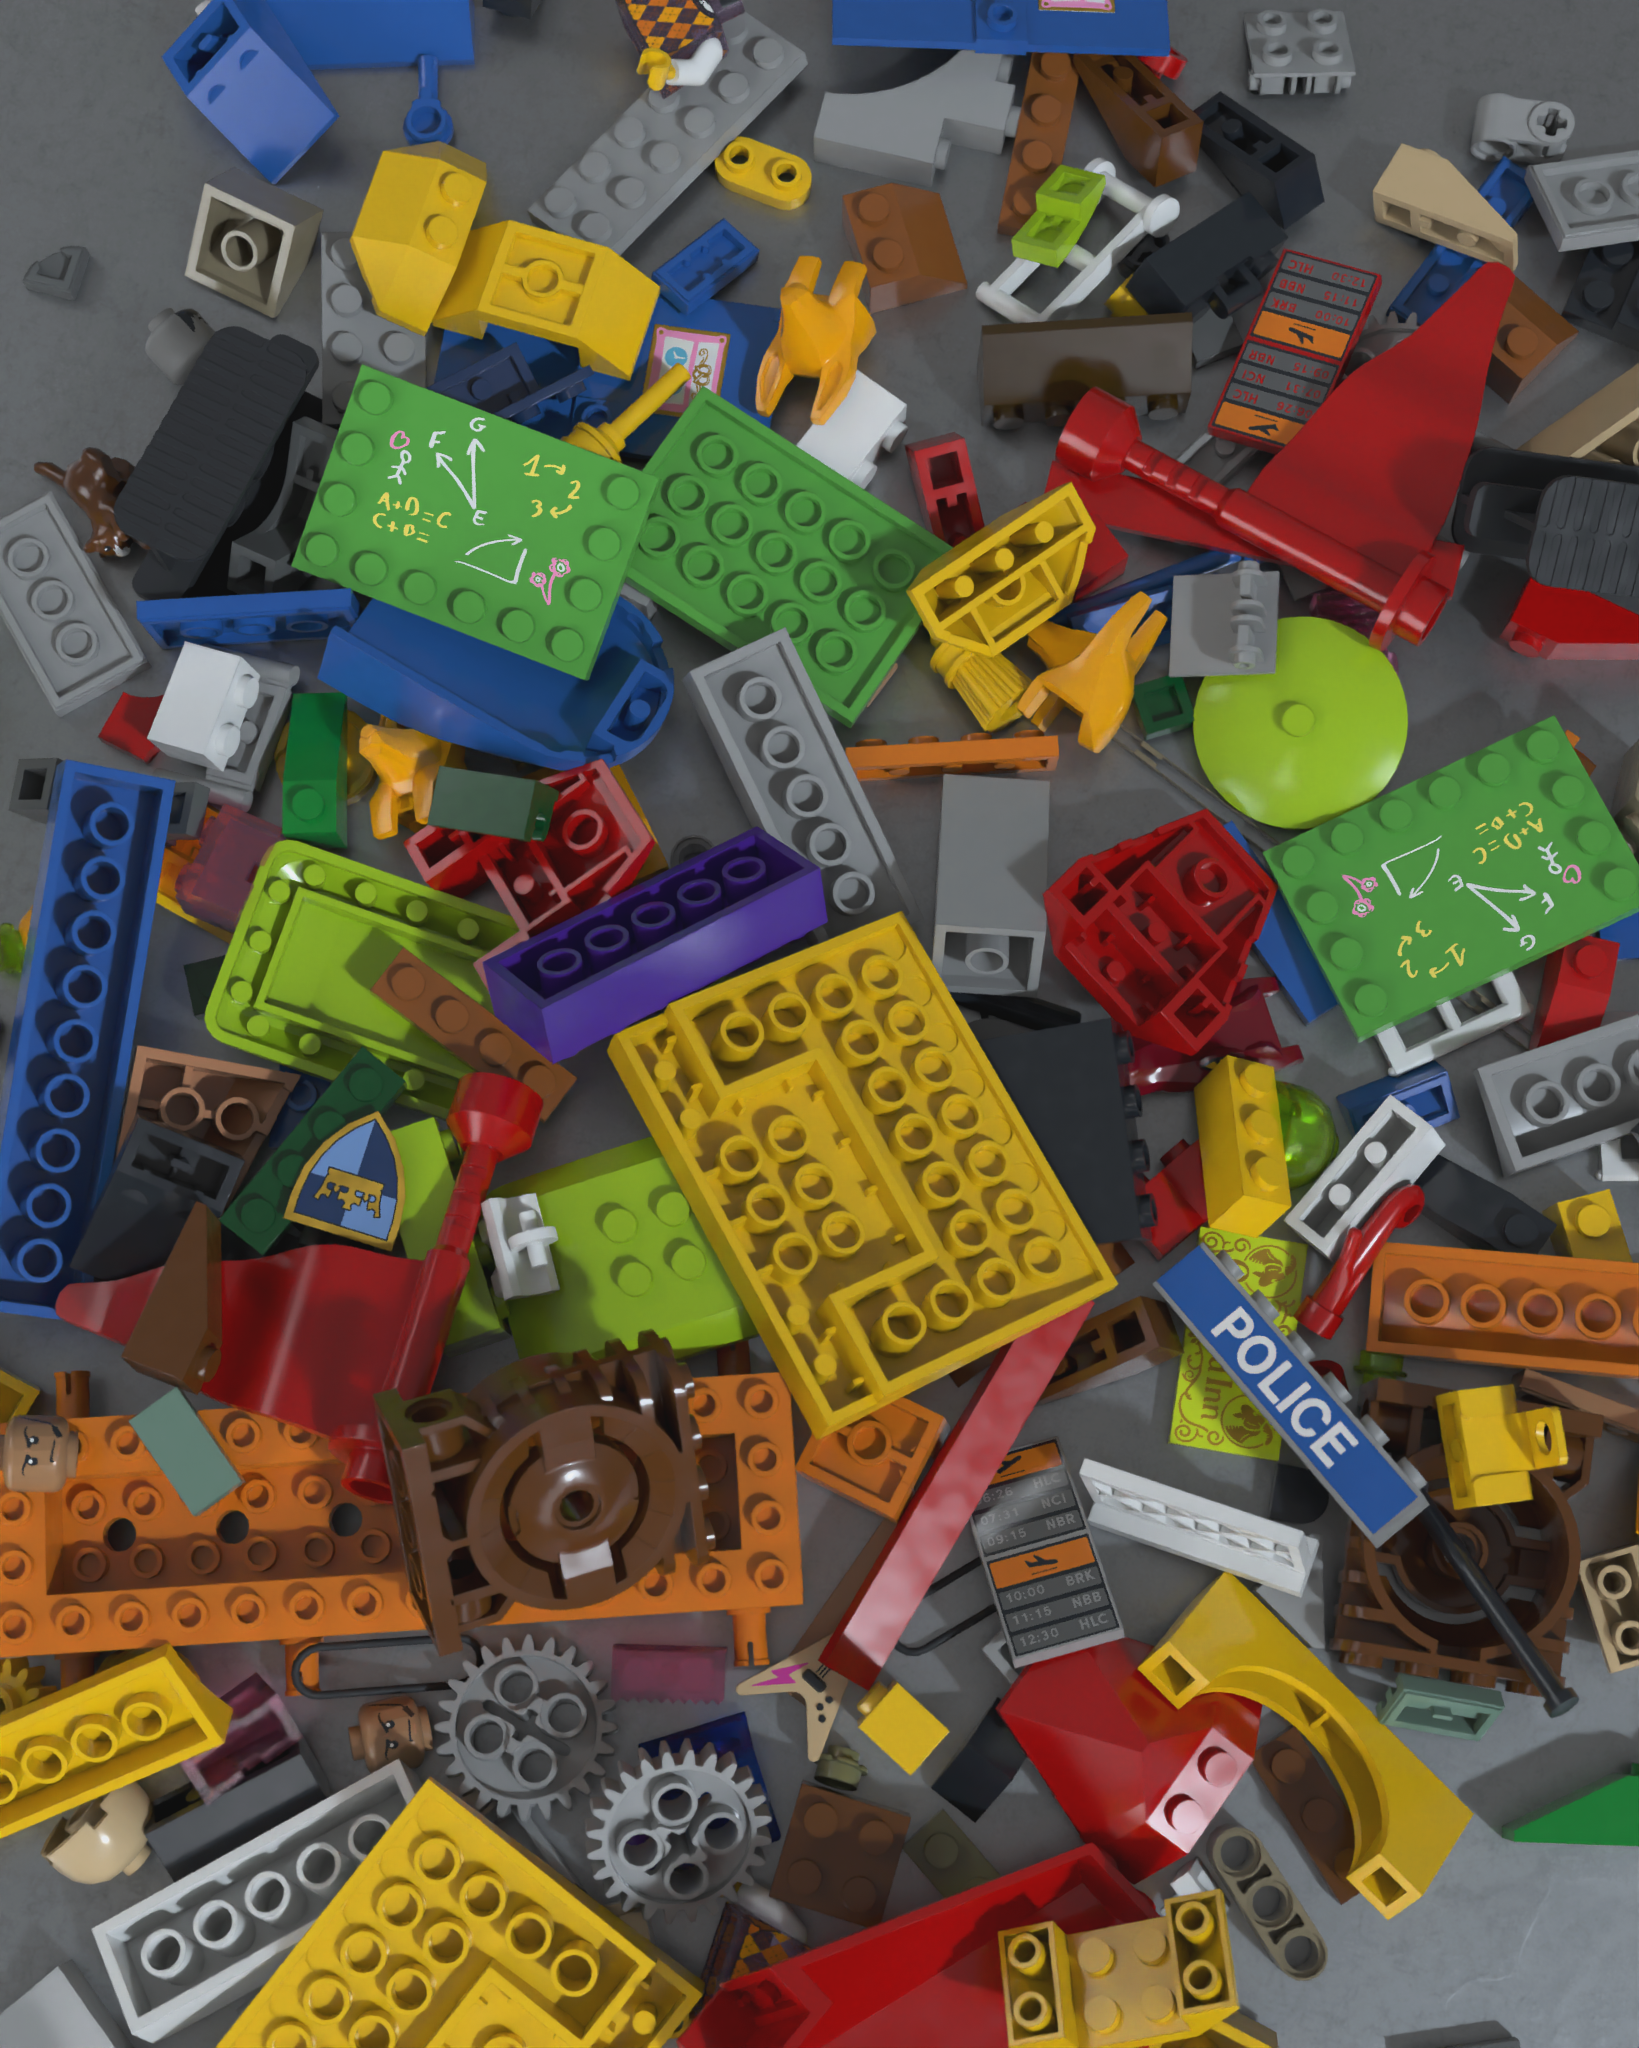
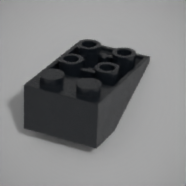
M136 1112L69 1267L104 1281H114L165 1266L196 1201L206 1204L219 1220L245 1160L236 1152Z

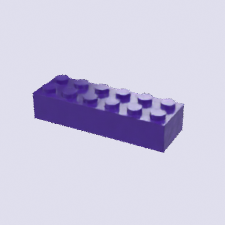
M756 826L483 961L494 1015L552 1064L570 1058L580 1050L611 1034L621 1032L626 1026L651 1013L665 1009L669 1003L677 1001L702 987L715 983L719 978L759 960L763 955L790 941L800 939L806 933L827 923L820 867Z

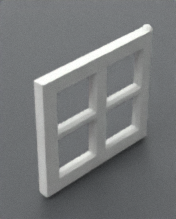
M1511 971L1491 981L1502 1004L1461 1023L1449 1000L1436 1006L1447 1028L1443 1032L1408 1048L1405 1047L1395 1026L1374 1036L1390 1066L1388 1074L1392 1077H1399L1531 1015L1534 1011V1005L1527 1002Z

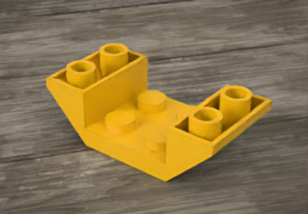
M506 220L470 230L456 271L432 322L435 327L478 339H483L487 325L491 323L578 348L581 368L590 365L593 371L630 381L660 294V286L609 247L516 221Z
M1219 1888L1164 1899L1166 1914L1164 1917L1066 1935L1053 1921L998 1931L1009 2048H1137L1197 2037L1239 2010L1223 1891Z

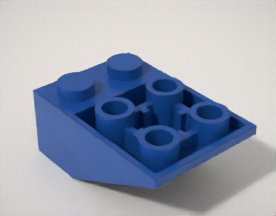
M212 0L162 56L163 61L186 97L271 184H276L340 117L265 0Z

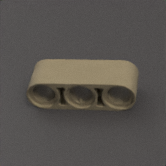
M1224 1824L1217 1827L1209 1835L1206 1843L1208 1860L1272 1962L1283 1973L1297 1981H1308L1318 1977L1325 1969L1328 1961V1949L1325 1941L1260 1839L1252 1831L1237 1824ZM1232 1836H1242L1248 1845L1247 1858L1241 1865L1228 1867L1221 1858L1222 1845ZM1264 1886H1274L1280 1896L1277 1910L1268 1916L1257 1915L1253 1908L1255 1893ZM1306 1936L1311 1944L1309 1959L1299 1966L1289 1965L1285 1959L1287 1943L1294 1937Z

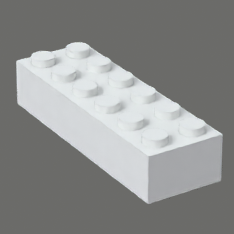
M397 1759L92 1928L91 1930L131 2034L156 2045L267 1983L422 1787L418 1774L403 1761Z

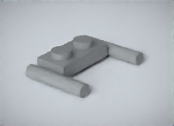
M205 643L202 646L242 657L260 675L258 697L254 705L247 710L242 722L239 746L235 754L228 758L223 772L207 767L205 779L162 768H156L152 776L176 780V782H197L210 788L209 803L247 812L253 804L252 792H260L292 707L293 693L290 690L299 680L300 668L297 665Z

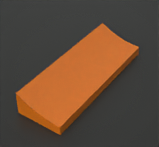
M1386 1242L1373 1262L1366 1352L1377 1356L1517 1369L1527 1368L1538 1371L1639 1380V1263Z

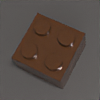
M802 1780L768 1897L863 1927L880 1923L911 1821L910 1813Z

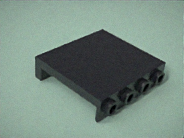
M1112 1018L978 1040L1096 1246L1132 1240H1153L1151 1227L1158 1225V1211L1154 1195L1152 1193L1146 1194L1143 1172L1150 1171V1155L1146 1140L1138 1139L1136 1118L1142 1117L1143 1107L1137 1084L1131 1085L1128 1063L1135 1062L1134 1043L1130 1031H1123L1122 1024Z

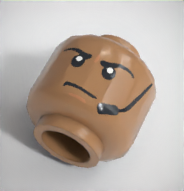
M17 1415L11 1418L7 1424L5 1435H0V1470L3 1471L6 1487L15 1492H57L61 1490L67 1478H76L79 1431H70L67 1420L60 1416Z
M400 1695L363 1704L358 1711V1725L348 1727L353 1761L364 1759L366 1767L371 1774L397 1759L403 1761L410 1769H415L423 1763L425 1751L433 1750L432 1733L426 1706H416L415 1701L408 1695Z

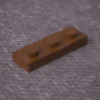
M1291 1725L1256 1748L1251 1766L1332 1895L1342 1905L1360 1893L1346 1879L1353 1862L1355 1850L1352 1817L1300 1733Z

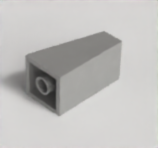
M943 775L931 962L949 992L1037 998L1046 936L1047 912L1045 910L1043 893L1047 890L1050 781L975 775Z

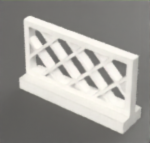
M1084 1458L1079 1475L1094 1501L1087 1519L1091 1526L1300 1598L1302 1597L1319 1547L1317 1539L1305 1536L1304 1531Z

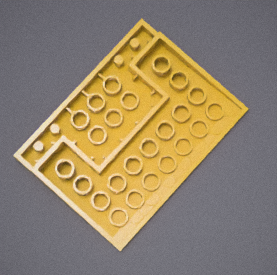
M902 911L669 1003L663 1014L614 1034L606 1052L816 1440L1113 1290L1118 1285L1114 1275Z
M430 1776L215 2048H662L702 1997L705 1982Z

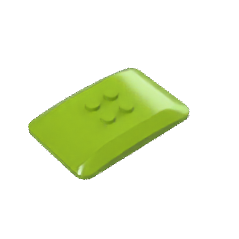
M279 841L268 848L258 868L206 1006L204 1017L206 1027L214 1039L225 1045L331 1083L363 1046L406 1081L407 1088L395 1101V1105L446 1121L459 1079L463 1075L473 1073L474 1071L370 994V989L404 947L494 1015L490 993L473 963L519 932L520 929L510 915L439 890L435 891L433 888L299 841Z
M652 1136L507 1183L492 1190L487 1195L485 1201L489 1198H512L536 1193L544 1227H556L558 1240L549 1244L560 1290L548 1295L507 1300L511 1313L508 1320L519 1360L543 1353H573L585 1348L592 1357L601 1359L605 1358L604 1346L606 1341L619 1338L628 1351L638 1348V1333L651 1328L660 1338H668L676 1362L760 1336Z

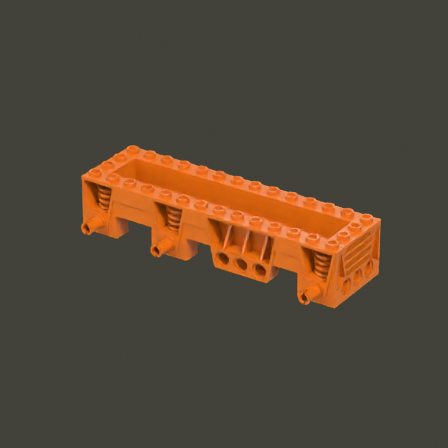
M749 1340L735 1344L734 1351H731V1345L717 1349L718 1376L693 1378L695 1396L688 1399L689 1413L694 1415L702 1438V1447L695 1450L696 1463L701 1466L709 1489V1498L702 1500L703 1514H706L711 1522L716 1540V1547L708 1550L709 1559L707 1563L694 1566L684 1551L674 1554L676 1565L674 1573L661 1576L654 1567L639 1582L603 1602L577 1609L547 1610L526 1606L515 1601L501 1621L485 1626L726 1610V1616L732 1615L734 1667L749 1666L748 1643L750 1641L753 1643L754 1666L769 1665L766 1613H771V1607L803 1605L804 1602L792 1396L781 1373L751 1374ZM75 1370L71 1371V1373L61 1371L54 1373V1379H56V1416L67 1420L70 1431H79L76 1478H67L63 1488L57 1492H15L6 1487L3 1471L0 1470V1658L54 1655V1660H60L61 1689L95 1674L94 1657H100V1651L155 1648L166 1643H170L171 1646L279 1640V1645H285V1697L298 1696L302 1694L297 1691L292 1682L291 1670L293 1661L299 1652L307 1646L324 1642V1637L426 1630L410 1597L393 1505L364 1499L349 1492L341 1485L346 1464L329 1451V1439L236 1408L196 1410L237 1468L245 1483L199 1516H193L129 1423V1420L137 1414L90 1417L89 1378L91 1377V1371ZM459 1393V1394H461V1395H463V1396H466L468 1393ZM590 1416L593 1433L607 1437L617 1444L634 1467L637 1457L636 1452L622 1441L604 1435L600 1430V1416ZM0 1423V1435H5L8 1423ZM533 1435L528 1438V1450L535 1446ZM502 1497L500 1526L505 1539L517 1540L506 1520ZM351 1503L360 1510L362 1523L356 1533L344 1537L334 1530L332 1517L339 1506ZM232 1511L243 1513L249 1523V1531L245 1539L236 1544L226 1542L220 1533L222 1519ZM126 1518L135 1526L136 1538L131 1547L119 1552L111 1547L108 1541V1531L116 1520ZM319 1652L312 1653L305 1658L299 1672L304 1686L314 1691H321L319 1682Z

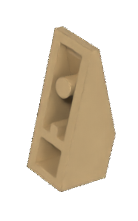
M1401 143L1372 191L1375 221L1485 262H1499L1514 272L1518 265V234L1448 159L1442 158L1433 150L1427 148L1417 149Z

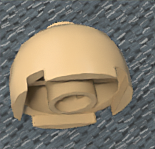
M135 1781L81 1804L69 1820L64 1817L59 1820L46 1839L40 1852L41 1856L59 1873L74 1882L89 1885L106 1882L117 1876L121 1871L127 1876L132 1875L143 1865L152 1850L146 1844L148 1839L145 1836L144 1828L150 1820L153 1808L147 1793Z

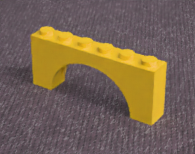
M1224 1571L1196 1595L1137 1668L1177 1709H1180L1193 1697L1211 1692L1232 1693L1257 1701L1275 1711L1311 1742L1335 1775L1350 1809L1355 1834V1850L1353 1862L1346 1879L1387 1920L1424 1895L1474 1814L1384 1724H1379L1378 1718L1231 1573Z

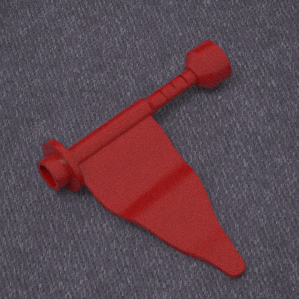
M1487 262L1479 268L1468 281L1410 336L1352 372L1330 394L1286 446L1262 469L1247 492L1241 488L1229 489L1142 442V434L1135 407L1097 386L1091 388L1083 396L1069 417L1057 444L1055 460L1057 463L1092 482L1123 473L1125 470L1132 472L1211 515L1221 528L1379 613L1380 615L1369 638V646L1382 652L1397 635L1419 647L1437 622L1451 593V589L1429 578L1436 562V556L1429 553V550L1445 525L1460 487L1464 466L1469 458L1479 421L1486 377L1495 340L1506 304L1512 292L1515 275L1509 267L1499 262Z
M473 1072L465 1074L459 1079L446 1124L465 1154L436 1244L427 1251L425 1260L392 1257L356 1247L326 1244L296 1248L257 1259L221 1261V1362L214 1377L209 1382L204 1381L200 1393L227 1406L261 1415L329 1439V1451L346 1464L341 1485L349 1492L364 1499L393 1505L373 1394L396 1388L402 1400L407 1401L431 1393L470 1269L468 1253L482 1212L480 1203L486 1199L497 1162L511 1158L531 1148L544 1107L541 1096L524 1083L495 1073ZM164 1266L114 1281L68 1284L57 1298L55 1304L56 1315L69 1324L126 1346Z

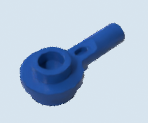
M426 54L418 58V99L412 102V108L408 111L403 124L404 136L410 146L436 141L448 144L453 136L454 127L451 116L442 108L441 102L438 100V59L433 55Z

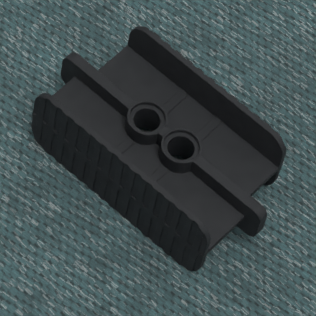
M237 326L226 327L216 331L209 342H207L187 380L178 392L176 399L171 404L169 411L164 416L158 430H156L136 468L127 480L125 487L120 492L114 506V518L122 532L150 547L132 580V587L140 598L144 600L240 595L227 589L232 542L258 528L275 507L286 478L293 421L306 416L322 423V399L305 391L319 366L318 356L312 347L284 334L276 335L269 340Z
M1494 446L1483 447L1469 457L1464 466L1451 523V534L1456 544L1465 545L1464 550L1470 553L1526 560V568L1529 575L1536 582L1545 586L1639 598V466Z

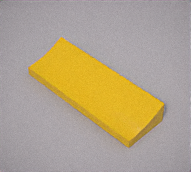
M166 1643L1 1715L0 1839L224 1744L234 1709L213 1694L190 1671L171 1644Z

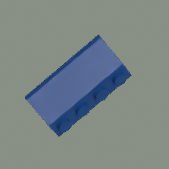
M265 0L310 70L417 67L418 58L426 54L437 57L438 66L475 65L474 0Z

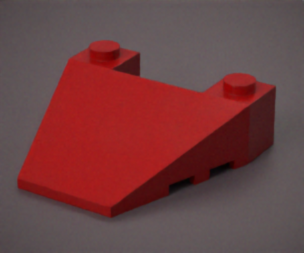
M603 759L539 780V782L559 791L558 800L554 803L549 831L544 841H536L531 838L530 842H525L517 839L427 825L403 842L423 879L435 891L439 890L462 899L490 879L520 929L519 932L473 963L488 991L483 961L629 890L656 843Z

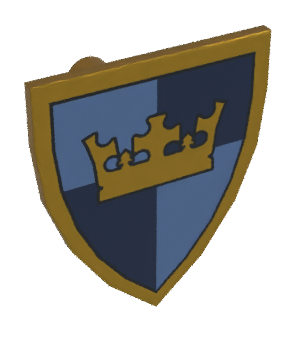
M379 1111L347 1124L322 1143L304 1165L292 1190L283 1218L392 1252L400 1227L406 1197L404 1167L395 1138Z

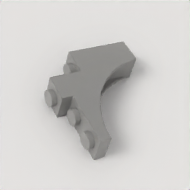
M961 50L947 63L930 74L893 89L861 94H838L825 91L813 136L814 161L931 187L935 170H945L951 144L1001 155L1006 136L1013 138L1016 136L1022 107L1013 105L1015 85L1008 84L1013 57L1005 56L1006 54L975 53V50Z

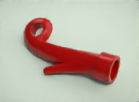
M1407 1184L1394 1190L1381 1202L1360 1230L1357 1227L1349 1229L1339 1257L1331 1271L1313 1296L1306 1295L1293 1315L1297 1321L1321 1337L1328 1340L1332 1339L1345 1319L1342 1313L1394 1228L1409 1226L1421 1214L1425 1204V1194L1420 1186Z

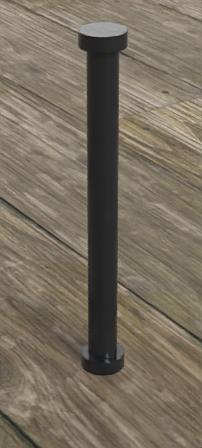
M1427 1483L1420 1491L1428 1501L1429 1506L1417 1515L1418 1519L1546 1700L1543 1708L1550 1718L1566 1713L1578 1703L1579 1696L1572 1687L1565 1688L1427 1493L1429 1488Z

